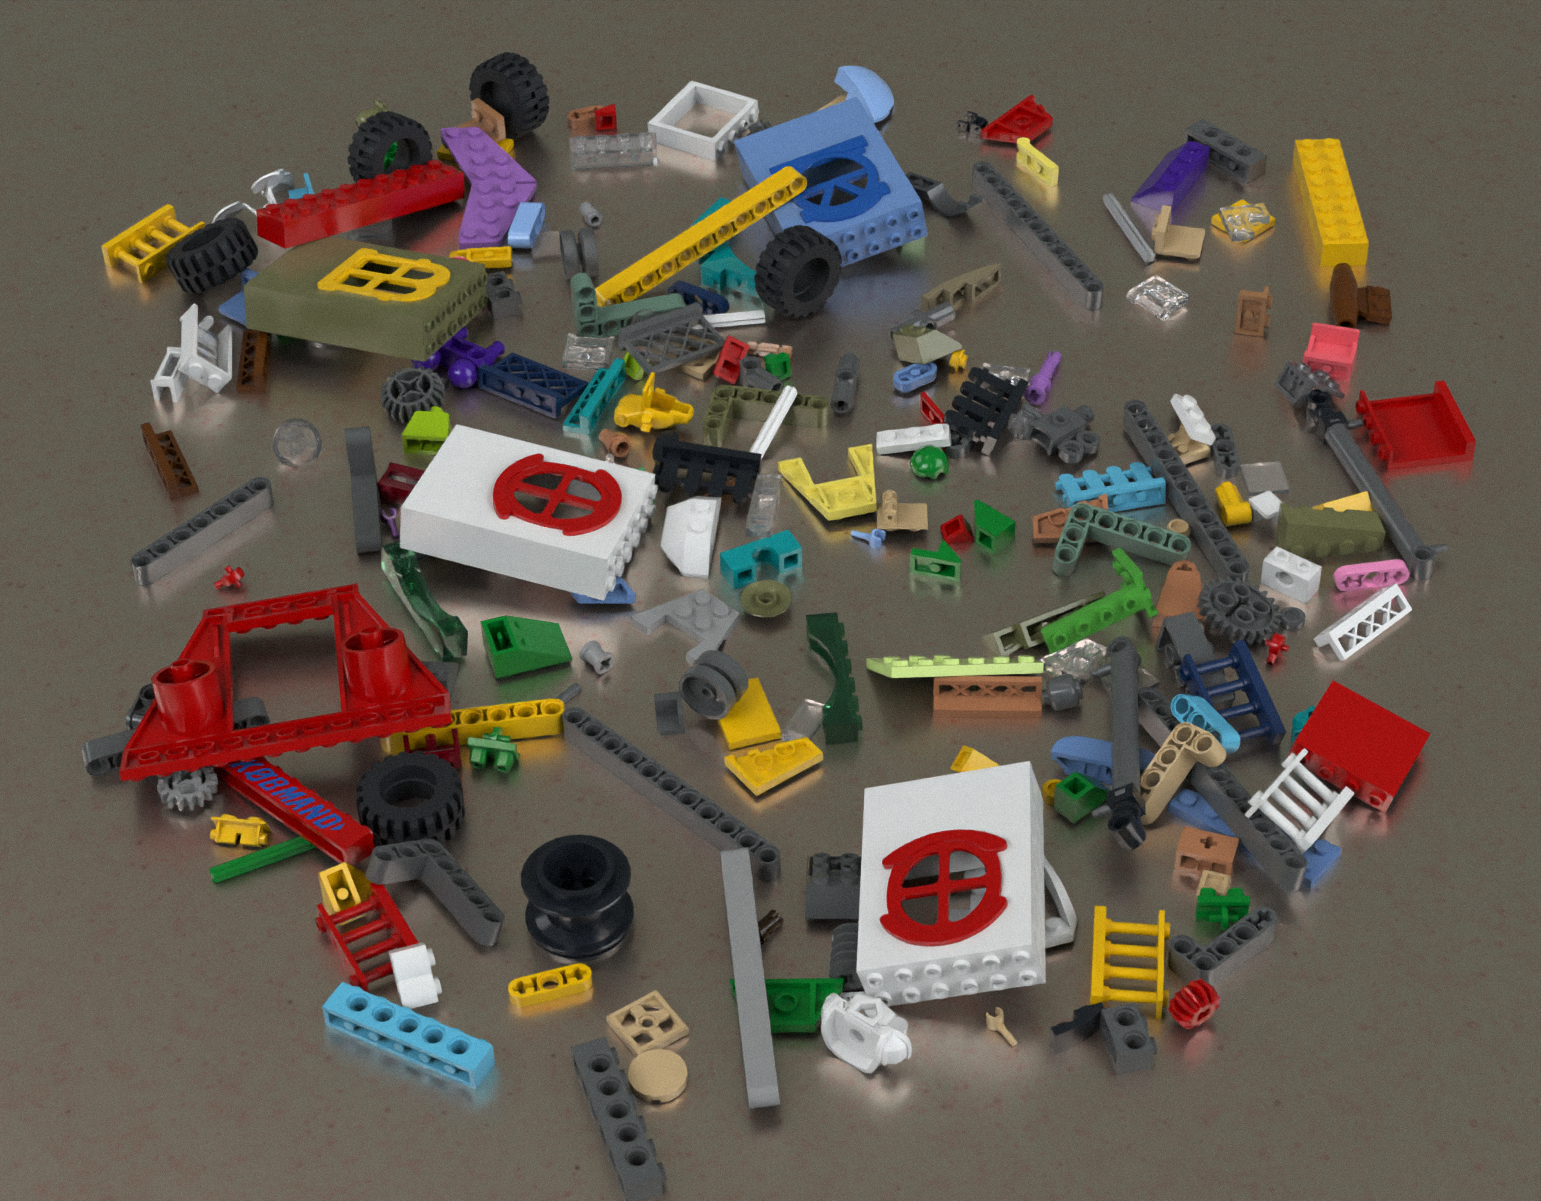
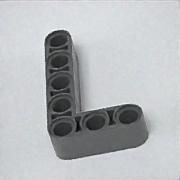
M370 426L346 428L344 433L351 475L357 554L383 551L377 474Z
M422 839L378 846L372 850L365 876L369 881L382 885L421 878L477 943L485 946L496 944L505 920L504 914L440 842L433 839Z

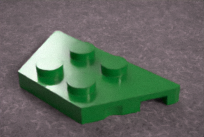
M843 978L765 979L771 1033L816 1032L822 1023L821 1010L825 999L831 993H836L840 996L844 989ZM730 979V989L737 1000L735 980Z

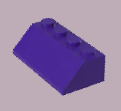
M1188 141L1167 153L1133 195L1131 202L1160 211L1162 205L1171 206L1172 214L1207 170L1209 146Z

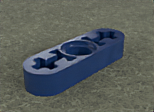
M677 280L668 288V294H680L686 306L697 303L695 295L698 296L702 303H698L703 308V314L727 313L730 309L727 299L723 296L687 282Z

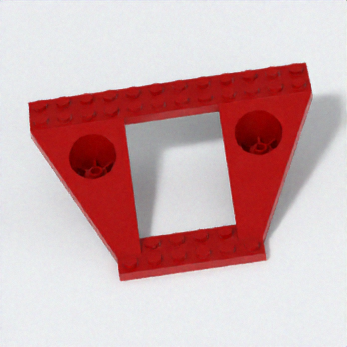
M358 583L203 610L202 619L178 660L172 662L170 666L157 671L151 677L155 698L123 751L119 773L121 781L137 782L148 776L166 777L176 771L194 772L201 767L210 765L222 767L227 765L228 762L239 760L240 762H250L256 757L261 756L273 758L282 755L284 752H306L312 747L322 746L330 748L346 741L358 743L369 737L386 738L397 732L414 733L419 731L420 728H442L448 723H452L450 694L407 647L402 630L390 628L360 595ZM329 615H333L341 712L235 730L230 633L244 634L250 632L251 629L260 627L262 629H272L277 624L283 623L296 625L306 619L324 620Z

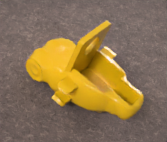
M651 372L643 388L642 395L628 394L619 400L618 406L614 410V421L621 427L634 425L640 428L641 431L650 432L651 429L673 428L676 424H688L693 418L694 408L692 405L679 402L676 397L666 394L665 389L656 387L654 391L655 373Z

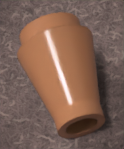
M603 429L600 432L599 440L604 444L611 456L621 458L629 453L631 444L627 436L609 429Z

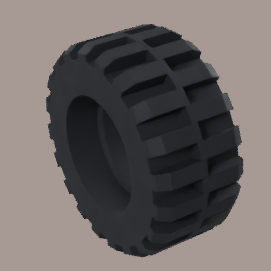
M504 52L481 63L474 69L469 84V90L471 91L470 99L472 101L479 98L504 117L506 138L517 139L540 127L545 122L549 112L548 104L550 99L547 96V86L544 85L543 77L541 74H538L535 65L530 64L527 58L521 57L519 54Z
M382 111L376 113L375 116H370L366 119V123L359 125L358 132L352 136V145L349 144L348 151L350 156H347L348 164L351 165L349 167L350 174L353 176L354 182L357 183L360 179L369 180L379 174L387 175L393 173L394 170L409 169L412 165L428 164V161L433 158L431 153L433 148L431 141H429L430 136L420 123L392 111ZM396 141L397 151L391 165L384 170L386 152Z
M229 217L212 224L210 223L194 231L191 235L186 236L174 248H171L166 256V264L183 291L191 294L201 293L207 289L210 290L215 286L224 284L227 280L236 277L237 274L246 270V267L250 266L253 260H256L258 247L244 222L236 217Z
M803 225L788 227L784 229L783 233L779 232L774 236L775 239L769 241L765 251L761 252L759 256L760 261L756 264L755 268L757 274L754 275V282L756 284V292L764 303L784 316L795 319L806 317L808 313L813 314L818 311V307H823L826 304L827 298L832 296L834 287L839 283L838 277L842 272V267L840 266L842 258L838 246L831 239L813 228Z
M404 751L399 752V755L396 756L388 755L384 757V761L375 762L370 767L371 770H366L357 785V794L355 796L359 821L362 826L366 825L370 828L374 835L373 843L377 847L422 839H433L444 845L445 840H450L456 834V830L458 831L462 826L465 816V805L459 773L449 762L443 758L439 760V757L435 754L429 753L425 755L422 751H414V753ZM408 798L428 799L427 802L416 807L399 808L393 806L395 803Z

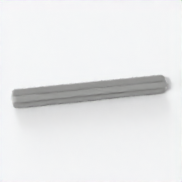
M1113 193L1105 194L1103 196V203L1144 262H1154L1155 252Z

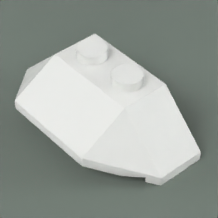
M695 496L667 507L661 550L679 569L683 577L709 578L721 498Z

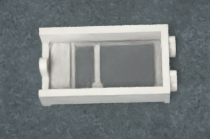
M193 304L180 317V322L182 323L181 366L178 370L218 393L232 379V326L228 324L216 336L208 331L214 323L213 317L206 316L197 324L198 305Z

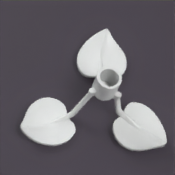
M278 169L256 180L251 189L254 194L262 191L261 194L267 198L268 204H277L273 194L285 189H295V180L290 172ZM237 201L221 209L215 215L212 223L224 220L225 218H232L243 211L244 208L256 216L257 213L248 204H241Z

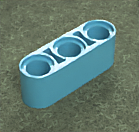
M1178 694L1173 698L1171 712L1180 723L1188 722L1210 732L1225 748L1227 754H1232L1238 750L1240 746L1238 732L1204 698L1186 694Z

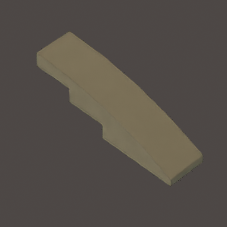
M995 263L974 269L934 287L921 296V311L926 312L946 301L952 305V308H955L963 301L973 304L1001 283L1002 264Z

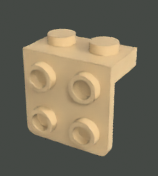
M1162 205L1161 213L1156 214L1151 240L1155 241V254L1179 256L1187 259L1199 258L1205 230L1170 225L1171 206Z

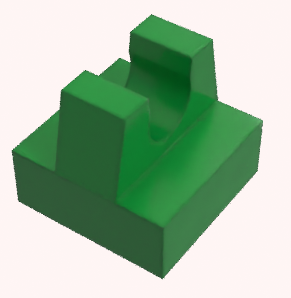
M784 352L778 355L770 353L763 357L765 370L780 380L792 376L788 354Z

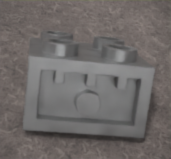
M1288 360L1274 384L1293 405L1300 408L1307 400V395L1310 394L1313 387L1321 391H1327L1329 394L1341 399L1345 396L1339 389L1340 385L1329 379L1330 375L1321 369L1313 371L1309 365L1301 361L1297 364Z

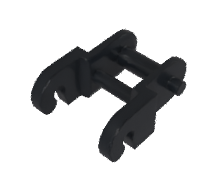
M967 111L964 115L966 120L970 116V122L958 120L955 123L956 128H959L961 125V131L966 133L969 131L975 134H980L981 128L988 126L987 119L971 111Z

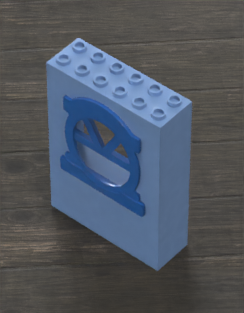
M858 97L734 141L742 176L750 189L786 166L793 167L807 180V186L802 193L765 216L775 235L779 232L783 233L784 229L796 225L809 226L831 239L838 246L842 258L841 267L928 236L921 199ZM868 177L865 189L850 184ZM836 188L856 196V198L844 204L830 206L833 192ZM823 194L820 205L806 200Z

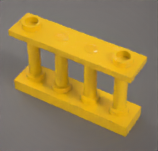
M166 204L101 245L105 264L112 267L123 260L136 267L138 281L143 283L167 268L166 256L171 248H174L178 242H181L186 236L194 233V231L205 227V222L201 221L190 228L178 222L174 206ZM174 229L182 234L172 238L165 234V232ZM157 239L165 245L156 249L148 243ZM141 250L147 253L148 256L140 260L131 254Z
M1095 906L1090 1005L1100 1002L1108 1004V1001L1155 1004V1019L1161 1020L1162 1008H1168L1169 990H1163L1164 940H1169L1170 923L1165 922V910H1159L1158 924L1156 925L1113 922L1112 918H1106V906ZM1111 933L1157 936V947L1111 944V941L1105 940V936H1111ZM1110 955L1156 958V969L1110 966V963H1104V958H1110ZM1109 978L1156 981V992L1109 989V986L1103 984L1104 980L1109 981Z

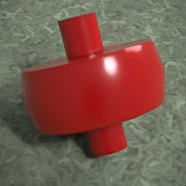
M229 565L224 568L226 574L219 581L214 582L217 590L231 584L238 588L242 585L239 580L245 574L241 567L232 570Z
M1275 633L1271 640L1266 639L1264 645L1269 647L1267 664L1274 665L1276 658H1279L1283 651L1288 652L1289 646L1285 645L1286 637L1284 635Z

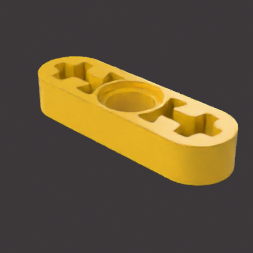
M576 963L516 978L508 985L509 1000L514 1006L526 1007L586 992L592 986L591 969L585 964ZM548 981L558 983L557 987L553 989H546L543 987V984Z

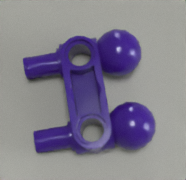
M463 327L425 362L411 360L416 369L421 365L425 370L431 368L432 371L439 365L448 368L450 383L456 388L466 389L472 387L478 380L479 367L483 364L494 365V360L505 353V346L502 342L495 341L489 347L483 348L464 340L468 337V331Z

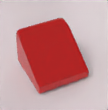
M615 104L594 111L596 131L617 130Z
M962 514L940 526L944 541L947 544L975 540L971 526Z

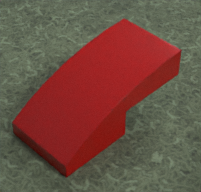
M730 335L727 336L712 375L734 385L740 373V361L746 356L750 345Z

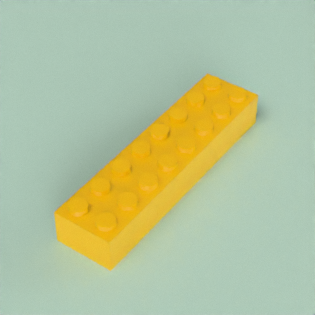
M1339 139L1295 140L1293 166L1320 267L1336 266L1339 263H1347L1350 266L1366 265L1369 242Z

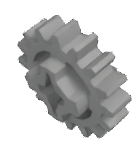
M205 766L194 772L182 770L173 772L166 777H158L159 784L157 789L162 803L168 802L170 809L178 805L179 811H182L185 806H189L190 810H194V805L198 804L203 807L204 800L212 801V793L218 792L217 785L219 784L214 768Z

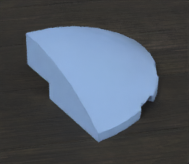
M839 67L834 82L848 93L846 100L858 97L873 123L885 119L894 105V97L886 82L875 72L865 67Z

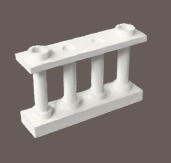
M1305 748L1297 756L1293 752L1281 764L1285 769L1264 793L1259 790L1248 801L1251 808L1244 814L1249 819L1259 808L1292 838L1291 842L1302 855L1312 846L1355 794L1347 786L1339 794L1335 790L1332 792L1300 763L1302 758L1308 753ZM1293 771L1325 800L1323 804H1320L1288 774ZM1280 784H1283L1302 803H1304L1312 812H1314L1313 816L1310 817L1307 813H1305L1286 794H1284L1278 788V786ZM1271 796L1303 825L1302 829L1299 830L1266 799Z

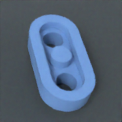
M933 362L924 365L914 363L894 373L893 385L901 392L914 390L935 380L937 367Z

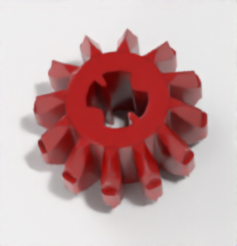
M1203 979L1193 980L1185 987L1182 986V989L1175 993V997L1169 1002L1168 1011L1172 1014V1018L1185 1029L1197 1028L1201 1023L1206 1022L1209 1017L1214 1015L1213 1012L1219 1008L1221 998L1217 995V991Z

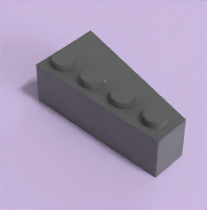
M1193 611L1164 618L1155 648L1158 653H1165L1167 658L1164 659V662L1168 669L1174 668L1177 684L1179 687L1185 686V694L1191 695L1186 682H1183L1179 675V667L1186 654L1191 655L1195 665L1216 660L1214 647L1211 642L1207 641L1204 635L1203 624L1200 620H1197ZM1224 669L1200 675L1205 688L1227 683ZM1235 692L1210 698L1215 710L1219 711L1232 707L1235 700Z

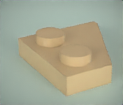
M1182 423L1180 424L1179 431L1175 434L1171 433L1167 437L1184 465L1209 457L1210 448L1205 443L1190 439Z

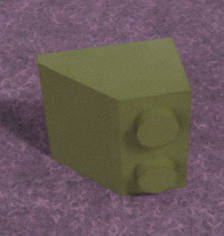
M906 324L901 326L899 331L892 333L898 358L901 361L924 365L962 349L961 343L935 329L926 328V326Z

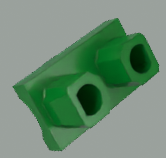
M494 727L492 734L484 733L482 739L469 737L467 746L470 750L469 762L471 767L483 769L486 766L487 758L495 759V770L509 773L513 763L519 762L520 753H517V745L510 743L511 737L504 736L501 727Z
M1201 888L1200 895L1197 896L1196 921L1220 923V930L1226 931L1228 923H1237L1249 913L1250 896H1245L1242 888H1230L1227 890L1226 896H1216V890L1213 888Z

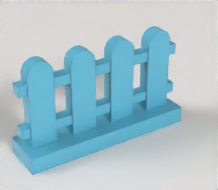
M1141 462L1131 463L1130 470L1124 471L1120 467L1110 466L1106 468V474L1100 475L1094 470H1086L1082 473V478L1076 479L1071 474H1061L1058 477L1059 481L1055 482V488L1062 490L1064 493L1063 501L1066 503V508L1072 507L1084 500L1089 502L1098 499L1103 494H1107L1108 511L1111 512L1165 504L1166 482L1163 477L1153 479L1151 476L1152 468L1150 466L1145 467ZM1128 478H1133L1135 482L1129 483ZM1104 482H1110L1111 486H1105ZM1080 486H1086L1088 490H1081Z

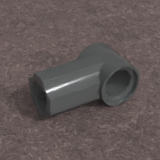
M747 356L741 359L739 382L742 386L780 391L783 388V381L762 368L761 361L758 358Z

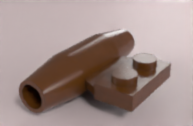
M1347 263L1337 264L1333 269L1329 287L1331 313L1335 325L1355 329L1358 314L1365 317L1367 321L1390 325L1392 320L1390 290L1369 285L1358 288L1351 266Z

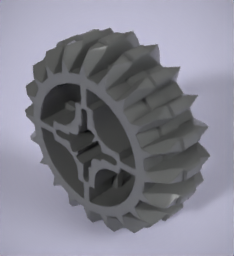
M412 365L410 369L406 370L403 367L401 372L394 371V376H387V382L382 383V390H380L382 407L389 417L392 416L395 421L400 420L404 424L408 420L410 421L416 411H430V408L433 406H443V399H445L443 381H441L437 373H433L431 368L425 370L421 365L416 369Z

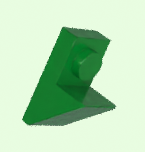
M944 540L941 541L938 552L912 548L910 553V573L960 582L961 559Z

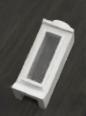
M167 347V353L154 380H150L154 400L156 401L160 400L165 387H170L173 402H178L189 376L178 370L181 366V348Z

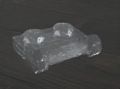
M1157 275L1130 289L1126 296L1128 301L1144 307L1155 314V318L1160 321L1166 320L1169 314L1189 303L1188 294ZM1142 295H1146L1147 297L1151 298L1152 300H1154L1155 302L1159 303V304L1162 305V306L1156 305L1155 303H1153L1152 301L1148 300L1147 298H1145V297L1142 296Z
M568 334L567 344L562 357V368L598 370L601 367L609 369L615 349V336L594 338Z

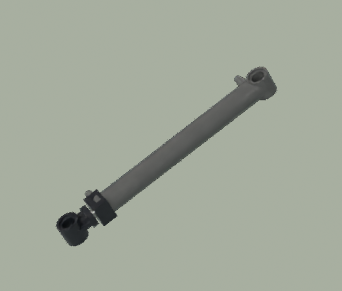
M1312 390L1307 395L1305 418L1315 423L1317 426L1316 435L1323 445L1328 444L1359 492H1368L1372 510L1377 512L1384 530L1407 563L1410 577L1415 580L1429 579L1433 573L1435 556L1448 550L1447 545L1436 544L1428 546L1424 544L1349 431L1362 427L1363 420H1347L1342 411L1336 412L1331 406L1332 397L1327 391Z
M1120 636L1113 639L1107 645L1106 652L1111 658V662L1091 672L1092 677L1095 679L1111 674L1112 790L1107 792V804L1092 810V815L1094 818H1099L1112 814L1108 821V829L1123 850L1129 851L1139 847L1146 838V833L1141 827V816L1146 815L1145 800L1140 794L1138 666L1142 658L1129 637Z

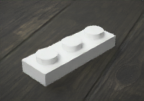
M1174 394L1170 402L1190 439L1212 445L1216 437L1211 430V426L1207 423L1204 413L1198 407L1197 401L1189 395L1181 396Z
M946 423L877 432L876 448L878 455L915 451L926 445H934L939 448L951 446L950 425Z

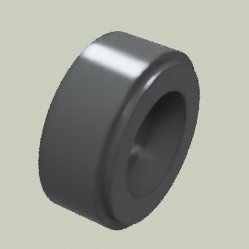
M1286 607L1280 611L1282 613L1279 618L1281 620V628L1287 631H1298L1304 627L1306 616L1301 609Z

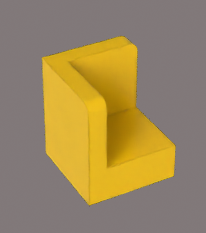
M963 745L950 769L960 773L996 767L999 764L975 749Z

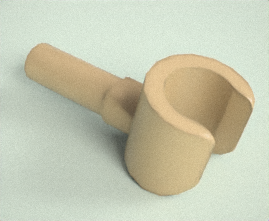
M995 1007L996 1017H992L986 1012L988 1029L999 1031L1012 1047L1015 1046L1017 1040L1004 1024L1003 1010L1000 1007Z

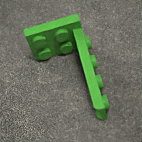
M1121 547L1111 552L1114 558V562L1111 563L1116 575L1118 577L1121 576L1123 581L1120 583L1121 589L1043 627L1041 633L1051 655L1140 610L1148 618L1159 614L1151 601L1152 596L1149 588L1145 586L1142 576L1144 575Z

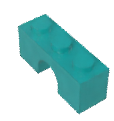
M789 529L720 553V571L733 590L756 582V567L772 566L779 574L803 566L802 547Z

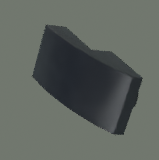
M1101 1002L1085 1005L1074 1010L1073 1021L1062 1022L1050 1028L1049 1046L1054 1055L1081 1044L1100 1028L1101 1009L1104 1008Z

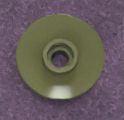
M760 580L744 588L740 601L743 609L751 615L765 618L774 617L789 609L792 603V593L786 585L780 582Z

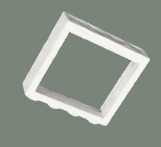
M690 81L648 122L649 141L717 161L734 141L757 121L759 113L758 100ZM696 103L736 114L713 138L673 127Z

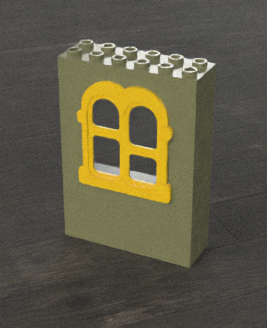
M325 237L294 246L244 285L247 329L425 362L486 308L488 304V295L486 294L488 276L485 273V264L335 237ZM376 288V289L387 290V291H392V292H398V293H403V294H394V293H388V292H383V291H377V290H373V289Z

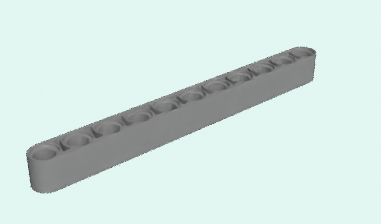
M749 848L720 851L749 1108L780 1105Z

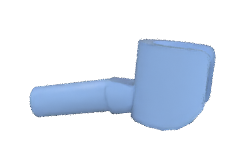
M874 529L871 534L852 530L851 536L869 541L871 547L878 548L881 546V542L885 540L886 533L882 529Z

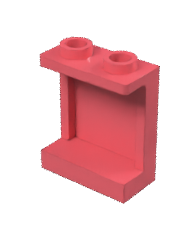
M1314 322L1303 362L1309 365L1313 371H1317V369L1325 371L1330 375L1329 379L1349 383L1357 352L1360 330Z

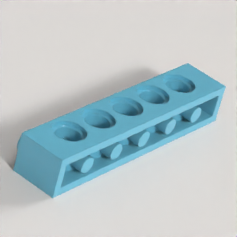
M341 982L322 1006L326 1026L473 1089L478 1088L495 1065L493 1045L489 1044L486 1040L474 1038L458 1028H451L441 1024L432 1017L427 1018L415 1013L408 1007H401L389 1002L382 996L377 997L365 992L358 986H351Z

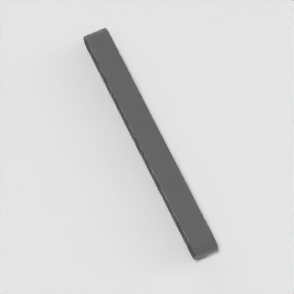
M985 161L975 163L973 165L972 186L978 194L982 196L1083 308L1090 311L1101 309L1103 305V283L990 163Z
M1140 400L1127 401L1124 406V429L1147 465L1152 468L1154 476L1156 478L1163 477L1165 480L1166 495L1182 520L1188 523L1192 536L1216 574L1224 581L1227 576H1230L1233 581L1239 577L1241 582L1245 583L1249 577V563L1144 402Z
M1143 687L1138 691L1139 723L1161 747L1172 730L1180 722L1171 712V703L1158 689ZM1196 761L1186 778L1280 888L1287 891L1299 890L1302 887L1307 867L1306 858L1281 829L1259 808L1249 819L1244 815L1251 808L1248 801L1252 796L1223 763L1217 767H1208Z
M571 707L563 712L564 737L569 743L717 850L723 851L748 847L752 875L759 880L774 882L780 877L781 854L775 845L584 709Z

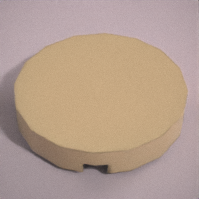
M660 1048L647 1050L635 1057L630 1063L627 1072L629 1088L636 1097L646 1102H652V1100H660V1103L668 1102L678 1097L687 1085L688 1072L686 1063L680 1055L671 1050Z

